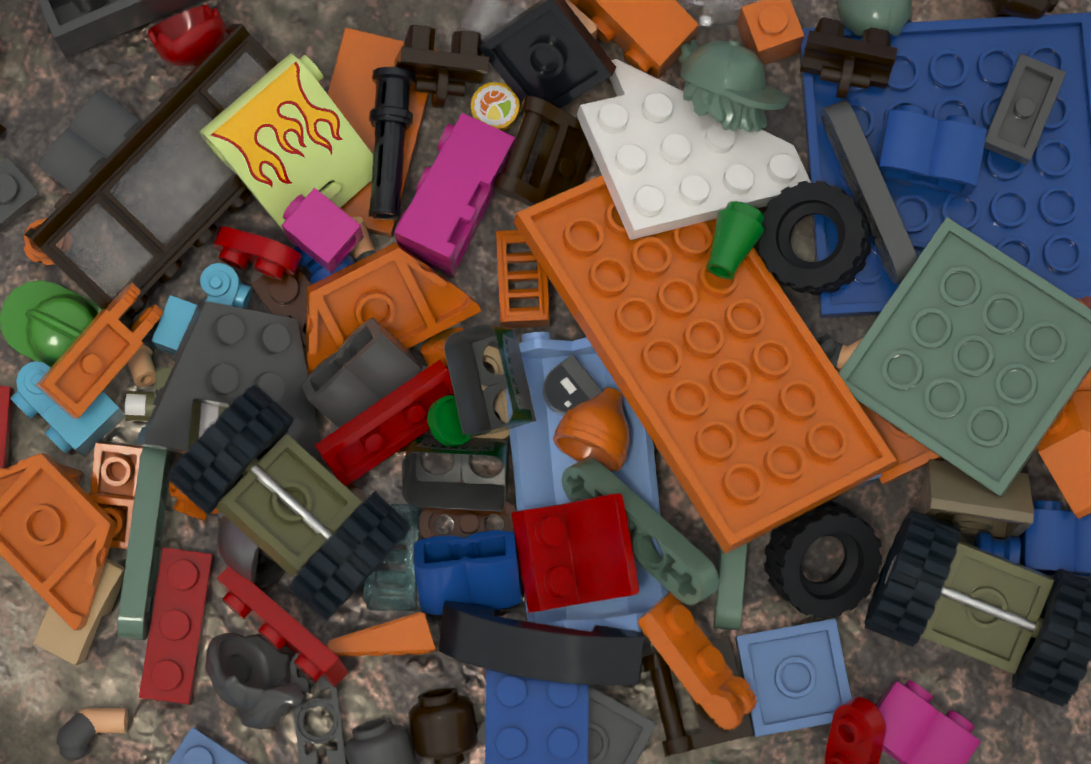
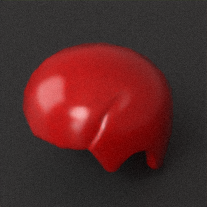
M205 4L171 16L151 27L147 33L157 53L164 61L173 66L194 67L193 64L205 52H212L224 40L226 25L218 9L214 8L211 10Z

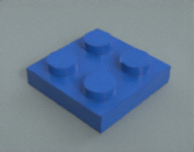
M486 669L485 764H588L589 685L530 679Z

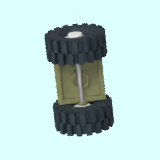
M254 384L246 389L242 395H239L231 406L227 407L217 420L208 426L204 434L189 448L190 450L179 460L178 465L171 471L168 480L204 513L208 514L215 508L218 509L290 576L294 577L302 568L287 588L321 619L327 622L390 554L413 526L376 492H373L362 503L357 496L286 433L287 429L293 424L294 418L258 385Z
M911 509L904 518L900 531L898 530L894 543L887 554L884 567L881 569L879 580L871 596L872 600L867 609L864 628L911 647H914L920 637H923L1013 673V688L1064 707V704L1067 705L1071 695L1074 696L1078 690L1079 681L1084 679L1088 663L1091 660V580L1061 568L1055 571L1054 576H1048L960 541V529L958 527Z

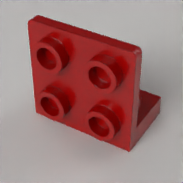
M621 493L511 513L528 613L639 594L637 569L630 540L628 517Z

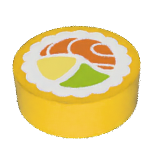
M490 82L479 87L474 93L471 100V114L473 118L503 132L512 128L518 120L520 112L519 99L508 85L500 82Z

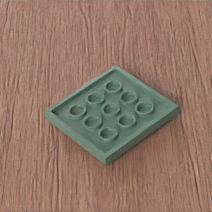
M946 217L847 360L839 375L858 402L1002 497L1091 370V309Z

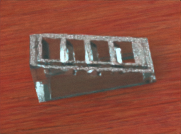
M389 504L413 527L398 543L407 544V550H392L381 564L406 565V570L386 571L379 570L378 566L365 580L364 601L366 608L369 610L416 611L418 588L414 569V543L419 541L420 507H414L409 504ZM378 584L405 585L404 588H378Z

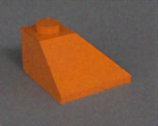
M1076 391L1038 445L1037 450L1074 515L1080 519L1091 513V391Z

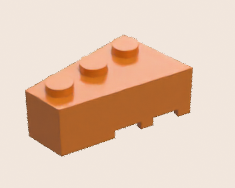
M569 0L597 25V37L601 41L609 43L612 40L625 51L623 57L630 66L645 73L649 72L657 79L678 59L681 54V46L685 43L688 44L692 39L695 40L699 24L676 0Z

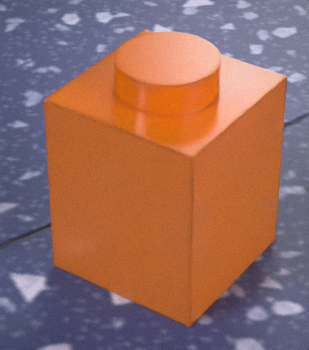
M760 0L741 7L737 21L740 36L744 46L753 50L764 62V65L799 53L804 33L791 0Z

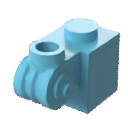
M222 263L211 264L204 269L200 277L201 287L208 296L205 301L247 309L253 287L241 282L233 268ZM172 295L169 296L163 315L152 338V342L158 350L175 356L198 304L190 303Z
M38 361L26 364L17 375V392L10 399L30 419L39 413L51 425L45 434L65 454L74 448L85 457L95 447L96 442L101 441L125 418V413L102 391L78 419H73L36 386L51 367Z

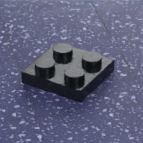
M565 0L539 1L483 38L478 45L483 55L490 57V64L521 103H523L525 96H534L560 109L611 77L616 69L614 63Z

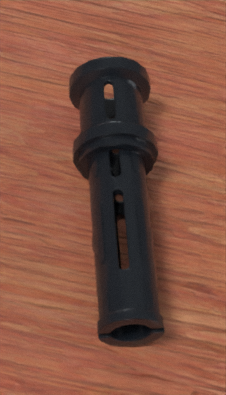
M380 67L372 71V81L376 83L375 108L370 110L369 121L375 128V147L373 152L369 217L379 220H397L400 218L401 213L400 195L405 130L409 129L410 125L413 124V114L409 111L410 86L415 84L416 74L411 70L400 67Z

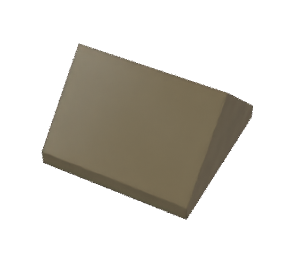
M929 459L917 512L958 527L960 534L976 536L980 530L990 532L993 538L1004 539L1009 535L1019 537L1033 524L1034 518L1029 474L1019 473L1009 489L1000 497L949 462Z

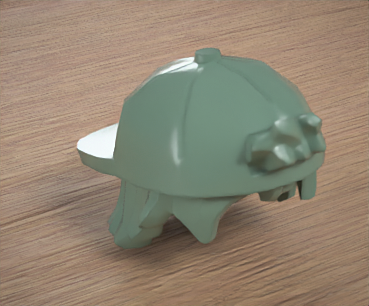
M692 39L688 44L685 43L681 46V54L678 59L682 64L680 75L685 80L683 99L685 101L692 100L694 112L698 116H705L709 113L715 121L720 122L725 131L730 129L734 132L739 127L747 132H751V130L759 132L761 128L767 127L768 120L765 116V110L782 109L789 102L790 97L786 93L766 84L764 62L753 50L739 45V41L732 39L729 41L719 40L699 46Z

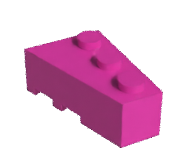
M464 113L460 115L455 125L448 123L437 146V150L440 152L432 167L427 166L416 188V195L397 224L394 232L397 243L432 269L453 278L493 198L495 180L499 173L503 174L516 137Z

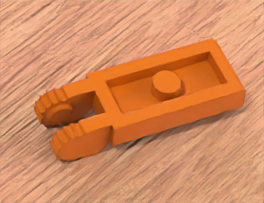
M133 283L126 286L108 305L107 309L99 312L36 384L42 392L73 419H78L132 358L144 344L141 340L163 315L164 311L154 304L140 314L130 330L118 320L134 304L141 290Z
M671 592L658 600L637 620L639 627L697 704L700 703L709 717L715 720L719 728L722 727L724 730L728 729L729 731L735 729L743 721L744 715H748L756 707L757 696L750 689L749 683L745 678L732 675L733 672L726 664L721 652L711 644L694 621L691 612Z

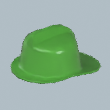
M44 280L31 281L14 289L4 301L0 313L1 332L7 343L20 354L52 367L102 309L92 301L58 284Z

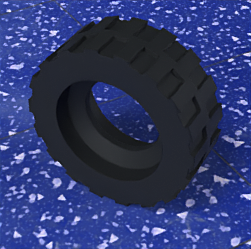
M816 180V183H809L808 181L797 182L798 185L791 188L788 186L781 190V194L775 199L772 198L767 204L768 208L765 213H762L764 216L762 223L764 233L758 240L760 258L765 261V267L772 275L796 292L802 294L803 292H809L811 295H821L823 292L829 291L833 293L839 291V287L845 284L849 285L855 280L854 276L864 269L866 265L865 259L867 254L870 255L872 247L869 243V236H872L871 227L867 224V217L864 211L843 189L836 185L833 187L829 186L824 181ZM812 214L828 217L834 222L838 231V243L835 250L826 259L818 262H807L797 257L790 243L791 232L796 223L803 217Z
M834 501L823 503L773 529L770 534L769 545H766L764 552L766 555L764 569L769 575L768 582L777 591L778 595L806 616L811 614L818 619H825V616H832L833 618L841 616L843 612L856 608L858 606L857 603L863 598L866 599L871 592L874 582H877L880 575L878 573L879 566L882 565V555L879 550L881 547L880 540L874 535L875 530L847 507H843ZM831 536L839 539L843 544L845 556L836 573L823 582L808 580L804 576L801 567V561L807 549L821 537Z

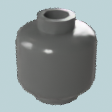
M390 718L375 719L355 727L352 730L353 737L348 740L344 748L348 764H418L407 729L402 725L392 724Z

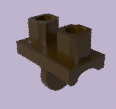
M824 17L819 20L815 31H809L800 72L820 75L819 80L838 83L836 98L846 99L849 86L867 90L869 86L887 88L897 54V48L890 45L889 31L871 27L863 31L861 41L843 37L845 26L839 20Z
M410 25L403 47H401L395 58L394 67L405 68L416 74L415 92L432 93V108L443 109L447 95L464 97L465 82L475 84L482 82L483 74H487L489 71L490 57L482 56V52L478 48L481 42L479 32L455 31L452 35L451 52L434 51V28Z

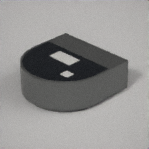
M573 354L549 372L543 387V395L548 407L555 413L563 416L577 404L588 401L602 392Z

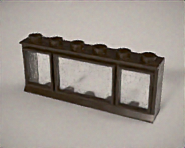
M231 24L225 30L228 34L227 37L212 52H205L193 64L195 69L177 87L169 88L158 101L161 104L142 123L136 122L124 134L126 139L107 158L102 157L90 168L89 172L91 175L72 194L66 193L54 205L56 210L36 230L30 228L24 234L102 310L107 309L114 298L126 286L133 283L141 290L134 304L122 314L127 319L133 317L148 301L149 298L145 293L157 280L161 283L168 281L181 268L183 262L179 258L192 244L196 248L202 246L217 230L214 222L227 209L230 213L236 211L251 195V191L239 176L218 158L199 133L202 128L278 64L242 24Z

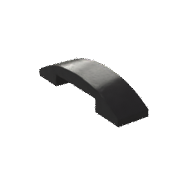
M451 601L443 603L439 652L447 656L492 671L550 682L582 685H633L640 682L645 644L644 632L595 625L592 632L497 617L494 616V608Z

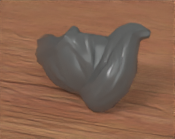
M223 633L212 638L206 654V671L219 698L237 709L242 725L259 730L270 729L284 720L290 711V706H298L304 697L302 688L297 683H289V653H285L282 650L278 651L260 634L244 637L238 633Z

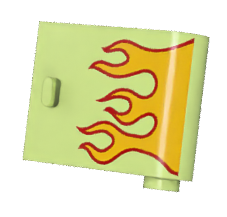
M291 53L199 131L206 144L227 167L239 176L283 233L282 224L286 221L283 218V214L297 196L302 194L307 197L315 187L341 208L372 180L373 167L372 152L319 84V81L324 78L321 71L306 55L298 59Z

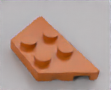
M395 242L307 287L306 366L308 376L321 362L336 353L345 340L358 327L371 318L376 319L408 349L481 312V309L474 298Z
M40 453L21 460L13 466L0 468V555L74 631L82 630L88 621L117 523L49 454Z

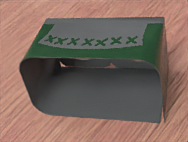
M482 324L453 333L446 339L444 351L463 434H472L465 437L494 434L536 421L515 329ZM494 340H497L504 371L502 375L490 373L483 363L484 350ZM481 383L482 385L488 387H486L485 390H482ZM508 388L512 416L507 423H504L497 418L494 412V400L500 391Z
M433 435L419 436L410 443L402 461V495L404 500L414 507L500 512L504 503L505 511L508 491L509 439L471 437L464 444L448 447L437 441ZM420 453L453 454L454 465L445 474H431L422 467L419 458ZM469 456L495 457L502 462L503 468L496 476L489 478L481 477L470 468ZM461 477H462V480L464 481V484H463V483H457V482H459V481L461 480Z

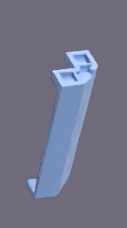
M531 332L521 335L522 342L519 343L536 421L509 429L517 511L571 503L563 490L562 474L566 468L579 461L563 453L554 444V431L563 415L552 411L544 399L543 387L549 372L573 354L602 391L606 387H610L621 392L587 337L574 341L551 339L550 332ZM506 388L508 419L510 420L512 416V406L510 402L508 388ZM623 395V411L629 424L631 442L626 462L619 471L611 472L660 515L653 440ZM651 536V542L655 550L663 557V550L660 544ZM634 560L639 585L638 595L528 613L526 603L527 621L592 632L595 625L643 632L637 624V620L658 600L667 595L668 590Z

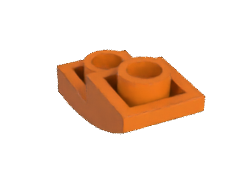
M98 441L95 443L91 492L88 495L117 523L110 547L128 549L139 463L143 447L132 444Z

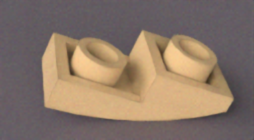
M108 558L106 559L87 624L82 630L74 631L49 606L33 644L75 666L85 662L101 617L112 612L123 582L125 567Z

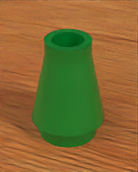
M731 201L727 203L725 209L718 212L710 258L706 265V269L710 273L723 279L730 280L734 278L737 269L764 233V227L762 226L764 216L758 209L743 202Z

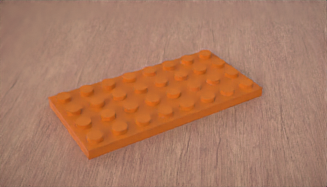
M602 175L517 212L513 223L725 554L891 469L897 461L788 297L765 267V263L755 248H752L739 266L733 279L719 278L706 269L710 258L717 219L630 240Z

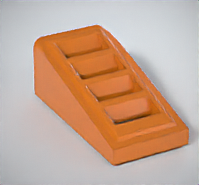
M518 230L496 231L500 326L506 328L550 327L547 274L532 252L507 253L506 244L526 243ZM537 262V270L508 271L507 263ZM538 280V288L509 290L508 282ZM539 299V307L510 308L509 300Z
M422 612L331 639L327 643V647L339 657L417 655L437 652L427 617Z

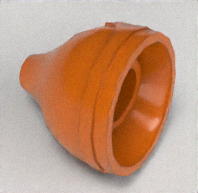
M606 387L596 397L577 404L571 410L569 409L554 431V444L563 453L577 461L594 458L610 471H619L627 460L631 442L629 424L623 411V394L616 389Z

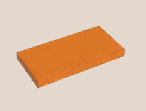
M345 27L328 96L373 154L375 128L369 121L370 110L375 108L376 83L372 81V71L380 67H394L395 58L401 47H403L404 41ZM415 84L410 86L409 111L413 114V124L410 125L409 129L405 130L401 202L430 93L415 92ZM370 181L340 209L350 217H362L368 232L392 238L397 220H379L369 217L372 183Z

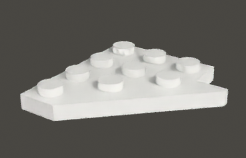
M618 59L611 60L616 69L613 75L609 77L617 97L580 105L576 115L630 240L717 219L718 212L725 209L727 203L731 201L743 202L756 209L768 206L767 204L772 198L775 199L780 195L781 190L788 186L790 188L798 185L797 182L802 181L811 183L793 144L762 129L759 132L753 130L747 132L738 127L734 132L730 129L725 131L720 122L715 121L709 113L705 116H698L694 112L692 100L685 101L683 99L684 91Z

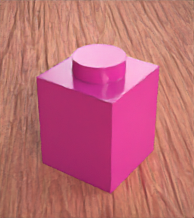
M315 187L307 197L302 194L297 196L283 214V218L286 221L282 224V228L286 237L331 274L364 237L361 225Z

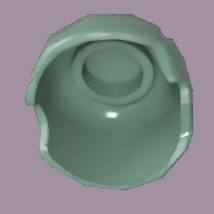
M838 0V12L842 24L856 36H862L863 31L871 27L887 30L891 35L898 36L905 23L912 22V0Z

